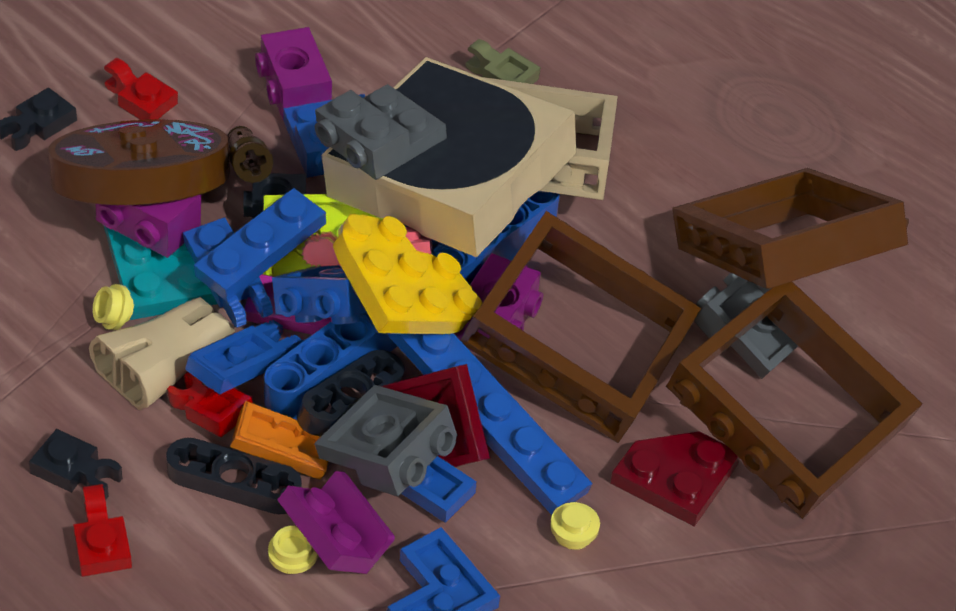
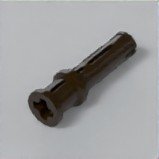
M235 126L227 135L230 144V163L238 177L251 183L260 182L271 173L273 157L264 141L253 136L249 128Z

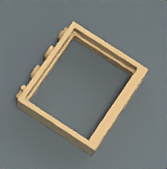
M485 78L574 111L575 132L599 136L597 151L576 148V154L539 191L603 200L618 96ZM593 118H602L601 127L593 126ZM585 173L598 175L597 185L585 184Z

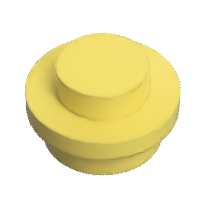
M113 284L110 287L104 286L97 292L93 302V317L96 322L102 323L106 329L115 331L119 330L130 320L133 314L134 302L128 288L124 285Z
M578 502L562 504L555 509L551 517L550 526L553 535L560 545L575 550L588 546L597 537L600 519L591 507Z
M296 525L281 528L268 545L270 563L277 570L284 573L298 574L305 572L315 564L318 558V554Z

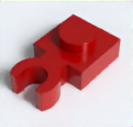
M189 372L184 375L186 389L180 390L172 385L167 388L169 403L172 407L185 410L187 420L219 437H223L236 426L244 402L253 403L252 397L235 388L218 394L213 389L203 385L202 381Z

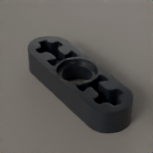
M373 350L304 394L297 412L298 424L309 434L321 437L360 399L347 396L340 388H353L363 396L374 385L384 386L399 382L405 371L403 362L398 356L389 351ZM373 373L376 374L374 380L371 379ZM330 404L332 407L330 409V412L328 413L325 410L328 409V406Z
M188 437L176 440L169 446L166 452L167 474L175 484L277 515L287 514L277 500L286 488H283L279 494L272 491H276L280 486L302 487L300 474L290 466L200 439ZM190 458L197 460V461H191V462L188 464V466H183V465H181V463L186 464V463L189 461ZM211 465H212V473H211V474H207L206 471H209V472H210V471H211ZM229 469H239L248 475L243 481L238 483H230L221 478L222 473ZM256 478H262V481H261V480H258V482H257V485H258V486H257V488H255V487H256Z

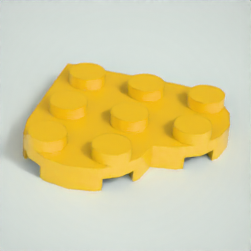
M350 214L338 230V238L333 243V249L339 264L378 333L452 334L460 332L480 308L482 301L460 274L461 266L459 262L447 253H439L436 257L432 254L417 251L406 237V227L394 217L386 216L381 220L363 214Z

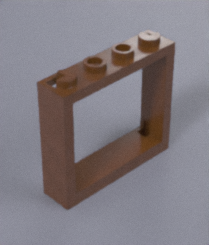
M804 168L672 208L679 250L765 289L908 245L907 227L909 219L905 218L904 201L810 168ZM807 214L827 221L775 238H770L754 231Z
M546 211L473 316L460 341L473 352L619 443L636 419L701 308ZM538 249L670 332L630 398L495 313ZM479 329L484 333L488 334L490 337L487 338L481 333H479ZM610 412L622 420L618 421L609 415Z
M792 281L772 287L678 364L666 385L680 400L679 403L682 406L687 407L707 426L710 433L716 439L728 446L742 460L744 466L751 473L756 474L777 494L779 500L782 503L785 502L802 519L899 433L923 404ZM766 316L879 422L871 432L819 478L815 477L703 369V367Z

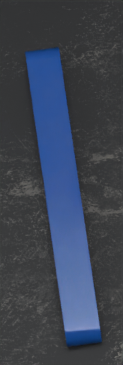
M538 191L529 197L518 209L513 220L478 257L442 243L432 248V255L437 257L439 253H447L453 256L461 266L460 274L470 285L491 253L512 261L546 211L557 217L560 194ZM367 312L360 314V321L356 323L332 324V322H329L266 369L264 375V407L297 420V412L307 391L373 350L391 352L398 346L386 333H378Z

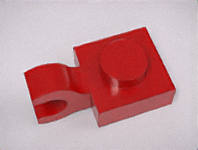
M119 58L113 59L104 66V70L113 75L104 82L105 87L111 92L118 94V106L138 119H159L178 104V91L151 74L145 72L137 78L128 64Z
M103 484L83 487L87 522L73 524L81 576L131 569L132 560L124 517L108 518Z

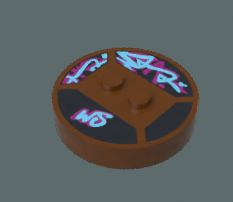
M149 119L100 124L65 134L53 141L48 148L51 186L53 190L66 198L86 203L142 205L175 201L211 191L224 184L230 176L227 135L218 128L197 122Z

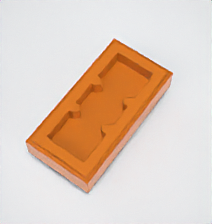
M247 401L244 402L233 434L231 448L290 466L297 472L319 480L322 479L327 470L328 461L319 458L314 445L320 436L309 434L303 430L296 419Z

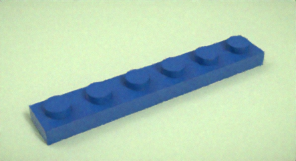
M386 333L423 375L467 364L486 444L551 515L562 504L576 502L589 492L593 483L454 333Z

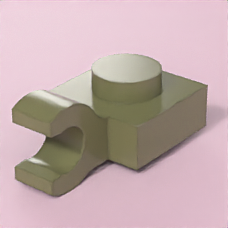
M481 39L476 40L468 47V51L475 56L468 60L465 66L475 74H482V77L528 84H534L539 79L541 67L510 48L499 53Z

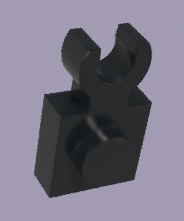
M48 87L15 107L16 116H9L0 120V139L2 140L8 135L13 134L11 140L12 148L15 151L27 147L31 137L34 135H38L45 141L77 121L76 108Z
M57 428L29 461L30 474L71 493L79 483L85 486L103 484L105 500L109 497L108 484L100 481V479L111 478L119 483L123 479L122 466L112 459H99L98 447Z

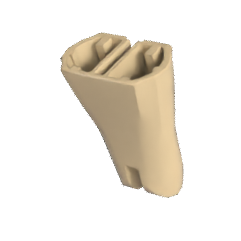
M199 297L149 321L98 335L95 339L91 340L89 352L97 373L141 411L143 408L153 404L167 391L170 385L173 386L188 372L185 368L188 356L191 353L232 335L235 330L232 323L220 313H214L213 307Z

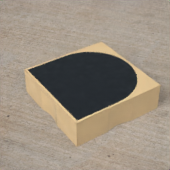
M425 57L393 88L445 123L447 138L377 180L360 168H354L344 156L331 147L322 154L327 197L379 218L386 216L394 217L425 237L478 257L513 220L521 205L533 194L543 189L576 154L575 112Z

